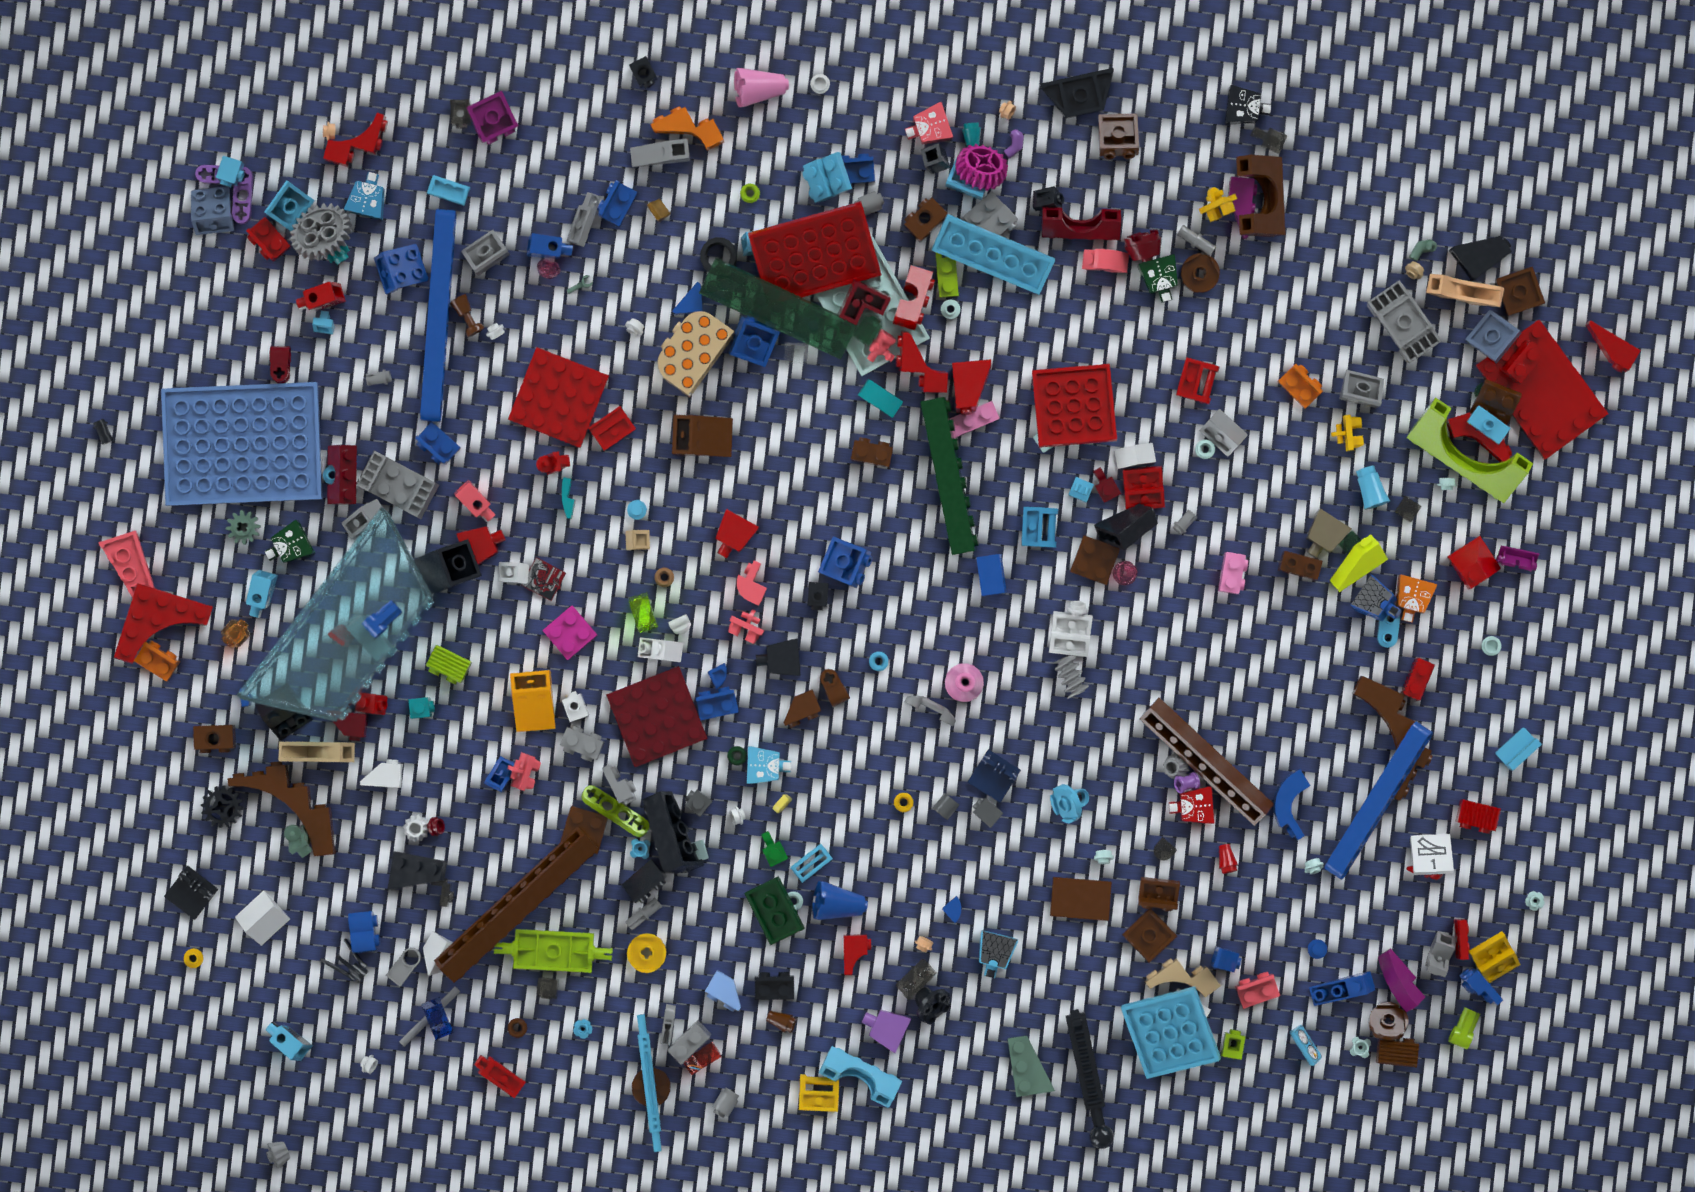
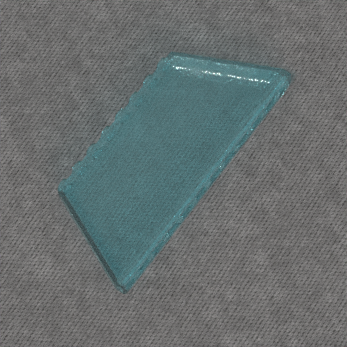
M381 507L237 693L239 698L335 722L339 719L343 721L350 712L347 709L351 704L355 705L360 700L361 691L364 688L367 690L374 681L372 679L376 672L379 674L386 665L384 661L387 657H393L398 650L396 648L400 641L404 642L410 634L408 630L412 625L415 627L422 619L421 613L424 610L428 611L434 603L432 601L433 595L387 510ZM392 600L403 613L387 626L386 631L374 639L362 623L371 614L377 613L385 604Z

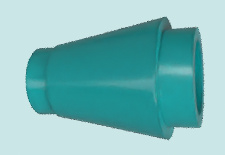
M979 122L963 124L962 132L966 147L968 145L974 147L975 143L979 146L981 133Z

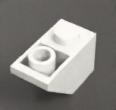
M640 638L638 657L681 662L683 643Z

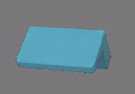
M1521 728L1495 754L1509 770L1514 771L1542 744L1525 728Z

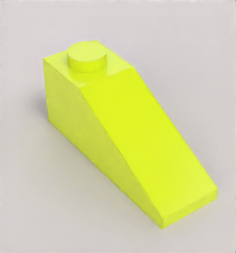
M1369 535L1352 548L1330 579L1332 585L1339 592L1388 560L1379 542L1372 535Z

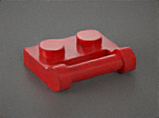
M1186 357L1176 396L1210 404L1211 398L1209 397L1216 372L1218 373L1220 367ZM1203 369L1209 371L1202 396L1197 395Z

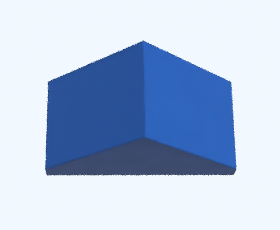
M699 282L691 288L672 310L675 315H687L698 311L703 312L702 288Z
M500 756L484 784L504 792L512 773L507 767L508 765L514 766L515 763Z

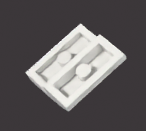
M1054 611L1049 653L1088 657L1092 615L1083 614V616L1077 617L1071 615V613Z

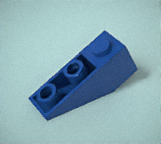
M1368 971L1309 987L1313 1004L1317 1006L1369 994L1375 990L1371 972Z

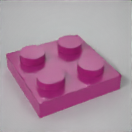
M573 605L542 630L567 660L597 636L596 632Z

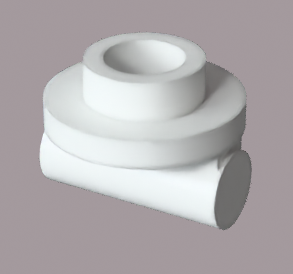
M687 614L668 622L673 632L680 635L688 632L691 626Z

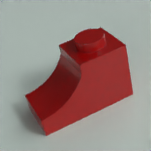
M867 934L844 935V975H852L856 961L861 956L868 955L867 950H871V939H867Z

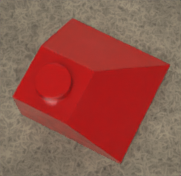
M1478 536L1447 556L1467 589H1472L1501 569L1481 536Z

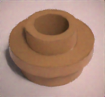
M660 568L655 573V581L661 587H668L674 581V574L669 568ZM662 574L668 575L667 581L661 580Z

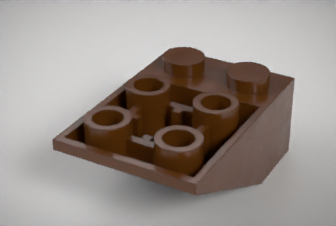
M673 414L672 454L732 457L733 418Z

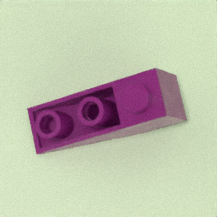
M1231 176L1228 196L1236 194L1237 199L1232 201L1236 210L1233 213L1239 226V215L1255 213V204L1252 203V199L1257 194V184H1254L1255 179ZM1242 235L1243 239L1248 238L1247 235Z

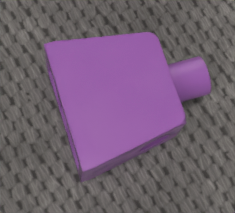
M880 1009L877 1017L866 1012L861 1023L872 1027L869 1033L870 1037L896 1053L911 1018Z

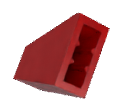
M991 359L952 363L956 413L970 415L977 410L991 371Z

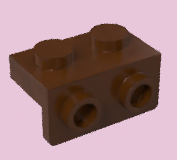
M1141 877L1138 905L1145 909L1156 907L1164 911L1177 910L1180 881Z

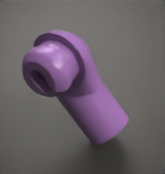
M1016 129L1010 133L1012 145L1003 151L1009 159L1023 148L1024 136L1022 132Z

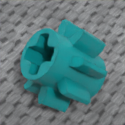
M347 245L340 246L341 252L335 250V256L328 254L327 259L329 262L335 261L339 265L348 259L347 252L350 250Z

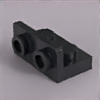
M759 972V976H755V1000L794 999V975H790V972H778V976H770V972Z

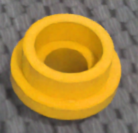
M900 793L894 799V806L900 812H908L913 807V798L908 793ZM901 799L907 800L906 806L900 805Z
M189 949L184 954V963L190 968H197L203 963V954L198 949ZM191 955L196 956L197 960L195 962L190 960Z

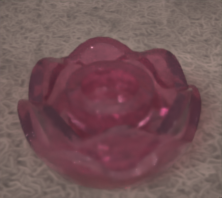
M544 259L540 260L537 264V271L544 278L553 279L560 274L561 269L556 262L551 263L550 260Z
M1122 561L1115 565L1113 578L1118 584L1129 585L1136 579L1137 568L1130 561Z

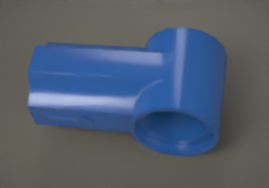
M390 600L377 613L371 614L364 620L362 625L376 639L403 612Z

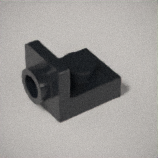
M1055 186L1033 191V209L1035 211L1043 210V207L1062 208L1064 196Z

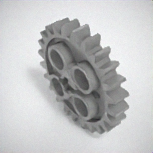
M323 203L321 208L315 205V210L308 208L307 214L301 213L302 219L296 218L298 224H292L294 230L290 231L292 246L298 255H302L304 259L308 257L310 261L314 257L319 261L321 256L327 259L328 254L335 256L334 251L341 252L340 246L347 245L344 240H350L348 234L352 233L350 228L352 223L348 214H346L344 209H340L338 205L334 207L332 203L328 207Z

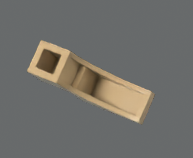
M1172 958L1162 964L1163 968L1158 972L1154 970L1146 976L1147 980L1144 981L1150 989L1165 982L1186 983L1196 987L1205 998L1221 987L1207 966L1203 968L1202 966L1197 967L1191 972L1193 975L1190 977L1177 959L1172 960Z

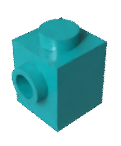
M430 697L408 699L410 719L432 717L435 707L434 701H431Z

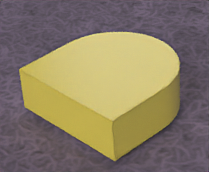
M784 794L772 809L776 813L782 812L792 801V798Z

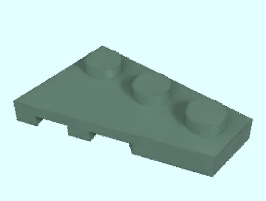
M1027 1035L1007 1038L1016 1097L1055 1091Z

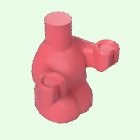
M881 329L870 345V354L867 359L874 362L878 355H883L887 361L892 362L895 355L888 348L896 343L897 340L891 334Z

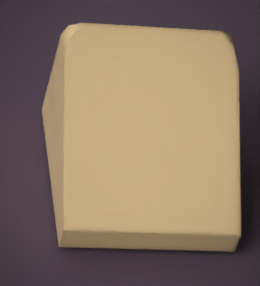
M649 530L626 531V550L650 549Z

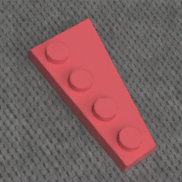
M137 531L98 542L132 598L137 583L155 588Z

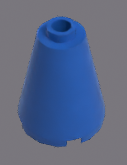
M818 881L813 895L816 896L815 903H812L814 919L824 920L862 916L863 912L867 911L868 901L865 900L864 896L825 881Z

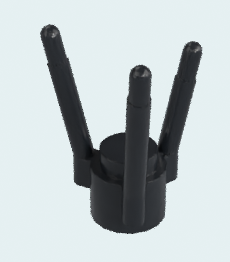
M345 938L344 942L352 953L351 944ZM357 953L352 954L359 965L355 962L353 966L341 956L336 955V958L349 968L348 972L323 958L320 959L322 963L342 973L352 981L356 980L358 983L368 973V970L365 968L367 964L362 961Z

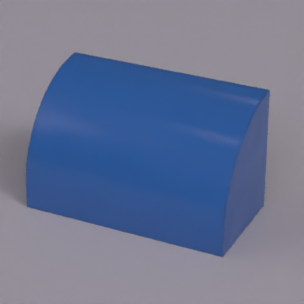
M1002 554L976 557L981 595L1007 593Z

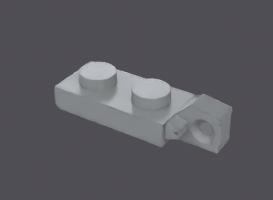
M587 192L583 204L578 206L567 238L568 243L581 247L585 246L599 205L600 196Z

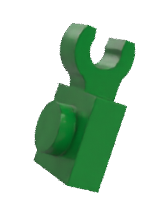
M769 831L763 833L762 837L767 847L762 850L770 867L787 860L788 857L781 842L774 843Z

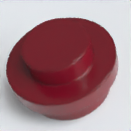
M432 817L427 824V829L433 837L439 836L445 830L444 821L438 817Z

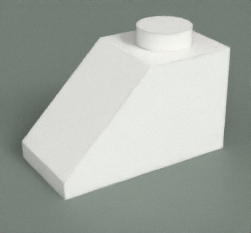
M386 759V763L379 764L360 781V785L401 788L403 764H398V760Z

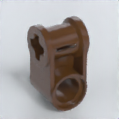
M833 669L822 671L820 680L832 707L849 700L850 697L837 673ZM826 673L834 674L835 677L832 678V683L824 681Z

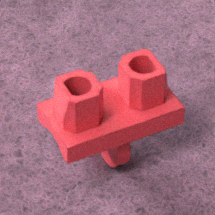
M753 609L750 614L742 612L741 617L747 619L746 622L734 616L730 618L731 624L728 632L738 637L741 628L744 627L749 630L745 640L755 644L759 636L763 635L764 630L750 624L751 621L759 624L761 620L754 616L756 611Z
M521 752L519 760L516 759L514 766L508 765L507 769L512 771L510 776L512 778L511 786L523 791L525 789H533L535 779L529 776L531 770L536 772L539 770L541 762L536 760L534 756Z

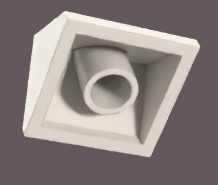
M264 890L235 916L245 933L261 946L290 920L287 914Z

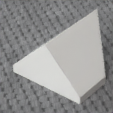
M432 931L423 947L428 976L442 972L434 960L453 943Z

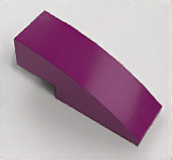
M1390 948L1378 956L1379 964L1391 992L1407 1013L1417 1007L1425 996L1413 983L1416 979L1415 975Z

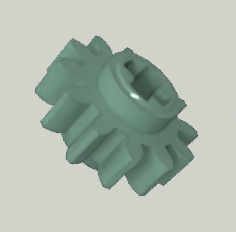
M244 510L240 511V516L233 513L234 520L227 519L231 526L226 527V530L232 531L228 537L233 538L235 536V543H239L240 539H242L243 545L247 544V539L254 542L252 536L260 535L256 532V529L261 528V525L255 524L259 518H251L252 512H248L245 516ZM241 523L248 525L246 532L239 530Z

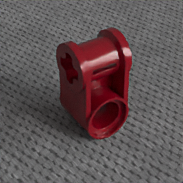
M270 346V375L278 384L286 383L290 379L291 347ZM281 370L283 373H285V375H281V378L279 379V377L276 374H278Z

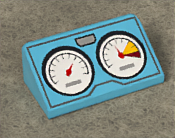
M1299 1025L1290 1031L1291 1037L1309 1065L1314 1066L1322 1058V1055L1304 1027Z

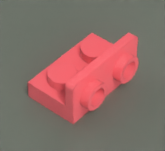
M1267 971L1258 974L1257 979L1250 981L1249 978L1238 981L1239 985L1235 986L1243 1009L1280 996L1274 974H1268Z

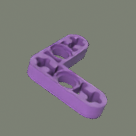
M201 165L196 169V178L201 183L220 184V180L217 178L213 180V176H206V179L200 176L204 169L208 173H214L213 169H216V178L219 166ZM243 167L242 171H245L249 177L245 178V181L238 182V185H234L232 217L239 224H246L250 220L252 207L253 174L248 168ZM241 190H245L248 193V198L244 201H240L237 197L238 192ZM237 203L242 205L248 204L247 207L243 206V212L247 214L246 217H243V220H240L237 216V213L241 212V207L237 206Z

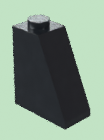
M1501 236L1457 245L1448 250L1471 281L1478 278L1512 252L1509 241L1506 238L1502 239Z
M1139 503L1096 523L1094 527L1100 541L1126 550L1156 526L1158 522L1155 517V511L1151 507Z

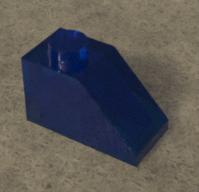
M440 997L421 1004L435 1040L454 1033Z

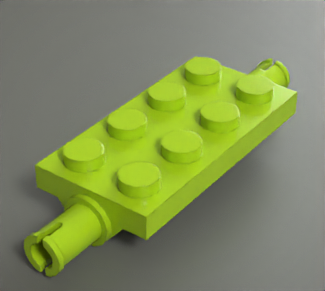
M516 929L515 941L512 943L498 942L494 946L502 948H495L494 954H509L514 957L513 968L592 973L594 959L612 961V955H605L604 953H613V948H595L594 933Z

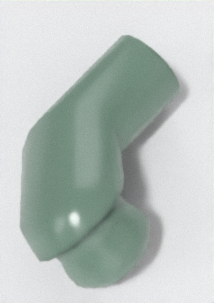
M1431 239L1418 241L1409 258L1418 261L1422 253L1434 252L1437 249V243Z

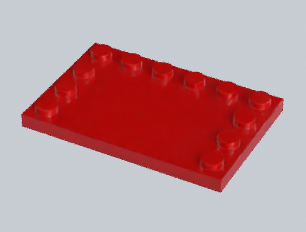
M861 201L748 233L769 307L852 284L854 279L863 281L882 275Z
M1540 319L1521 332L1520 336L1497 363L1486 357L1475 365L1485 379L1522 393L1512 417L1544 460L1608 415V412ZM1524 340H1530L1546 354L1521 384L1516 383L1500 369Z

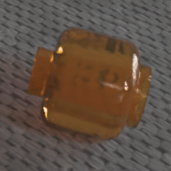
M231 619L221 630V640L231 648L241 647L250 636V632L247 629L249 625L242 619L238 621Z

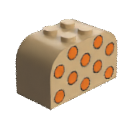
M702 311L691 313L682 323L678 322L672 330L674 335L671 339L667 337L661 346L663 350L658 358V368L663 378L688 397L692 396L735 335L734 330L711 314Z

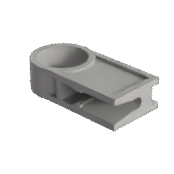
M408 948L403 951L386 976L398 986H402L420 963L422 957L420 951L416 948ZM413 950L418 954L419 958L416 964L409 965L405 962L404 955L407 951Z
M666 1004L660 1044H671L676 1005Z

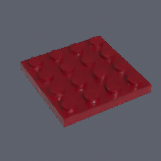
M679 666L606 694L634 767L708 739Z

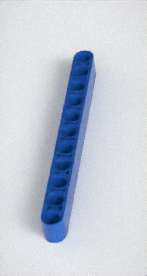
M436 209L420 411L421 421L441 422L456 210Z

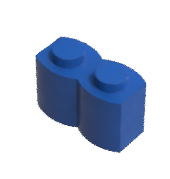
M373 911L348 914L352 953L377 951V946H380V936L375 932V927H378L377 915H374Z

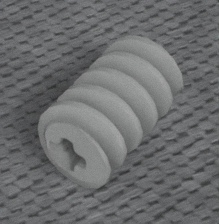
M1075 655L1066 656L1052 663L1058 664L1055 671H1062L1058 678H1065L1061 685H1068L1064 690L1065 693L1071 692L1067 697L1068 699L1084 692L1089 687L1088 684H1082L1086 678L1079 677L1082 670H1075L1079 666V663H1072L1076 658Z

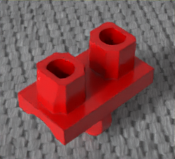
M559 451L539 457L536 461V467L542 473L547 472V475L560 472L561 469L570 467L569 455L559 456Z

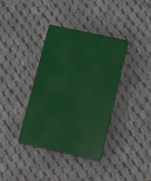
M779 876L744 893L770 946L805 929Z

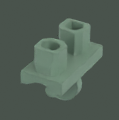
M303 824L300 828L297 825L287 826L284 830V837L288 840L289 852L292 855L297 852L304 858L311 852V847L309 846L311 840Z

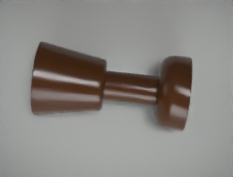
M466 294L455 298L449 303L460 317H464L469 327L465 332L467 337L474 336L485 329L482 323H475L470 314L472 310Z

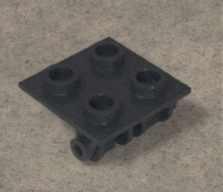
M187 865L164 897L195 920L218 891V888Z

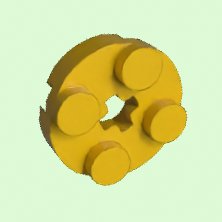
M650 933L640 934L635 937L627 949L628 961L637 971L643 973H651L660 968L667 954L662 939ZM646 947L649 948V951H652V955H649L648 959L645 958V955H641V951H644Z

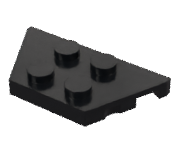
M1114 68L1041 83L1040 88L1065 119L1104 111Z

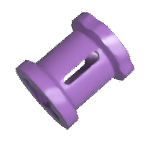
M1192 772L1185 777H1175L1174 786L1177 792L1181 794L1188 789H1199L1200 780L1198 775Z

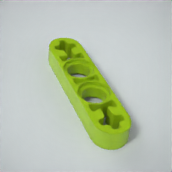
M589 785L584 788L581 798L585 804L636 837H643L647 834L649 822L624 804L618 803L616 799L596 786ZM594 793L593 797H588V794ZM599 797H601L602 799L600 800L599 804H597V800L599 799ZM609 802L612 805V809H604L602 803ZM619 813H626L629 819L627 821L621 820ZM633 818L634 822L632 823V825H629ZM640 824L643 825L641 830L637 829Z

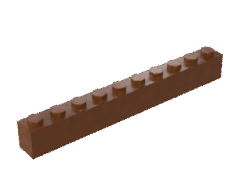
M577 827L434 960L439 970L453 983L461 979L487 952H490L516 925H519L530 912L534 911L544 899L548 898L559 885H562L573 872L577 871L588 858L594 855L598 850L594 842Z

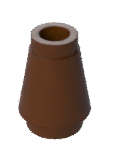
M770 1010L766 1021L784 1033H792L797 1019L793 1015Z

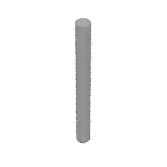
M455 986L399 1042L405 1047L460 993V990Z

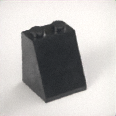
M469 539L434 550L414 559L427 596L482 576Z

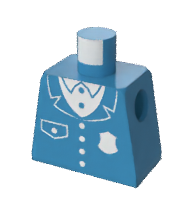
M368 172L365 182H355L344 208L346 212L383 220L385 189L377 186L378 174Z

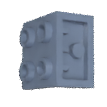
M224 186L191 191V222L196 235L234 231L230 205V187Z

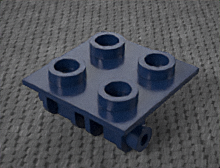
M988 749L969 778L968 783L1001 803L1021 770Z

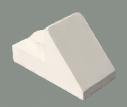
M499 562L498 582L528 583V564Z

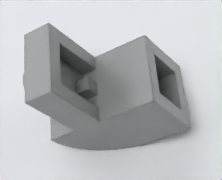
M1437 931L1426 959L1425 966H1427L1428 972L1446 977L1449 960L1455 949L1456 937Z

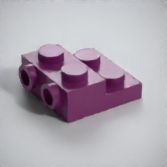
M502 91L466 107L482 143L487 142V145L498 141L497 136L503 133L506 137L516 132L514 128L518 127V124Z

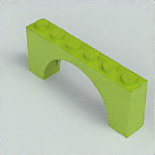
M1435 397L1412 427L1407 439L1458 472L1462 477L1476 484L1477 487L1485 490L1495 499L1505 503L1527 476L1533 463L1519 453H1516L1504 462L1494 464L1478 462L1462 454L1453 445L1447 433L1446 422L1452 408Z

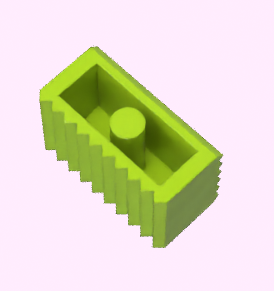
M435 645L426 666L429 667L428 671L437 676L441 673L447 676V681L456 685L457 682H463L472 662L439 645Z

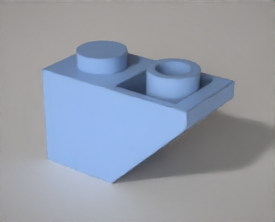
M717 970L705 990L708 993L707 997L715 1002L719 999L725 1003L724 1007L732 1012L735 1009L739 1011L741 1004L734 979Z

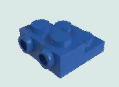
M748 314L747 317L742 315L735 330L736 336L729 354L766 367L780 331L772 321L765 320V323L758 321L759 318L752 314Z
M833 536L818 572L857 588L858 585L864 582L865 575L863 572L865 568L869 567L872 563V552Z
M1467 968L1460 973L1459 976L1463 981L1461 985L1468 993L1481 995L1490 1004L1499 1005L1503 1001L1478 970L1474 968L1469 970Z

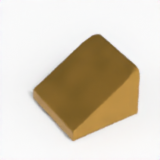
M660 199L647 204V207L658 222H661L670 215V212Z

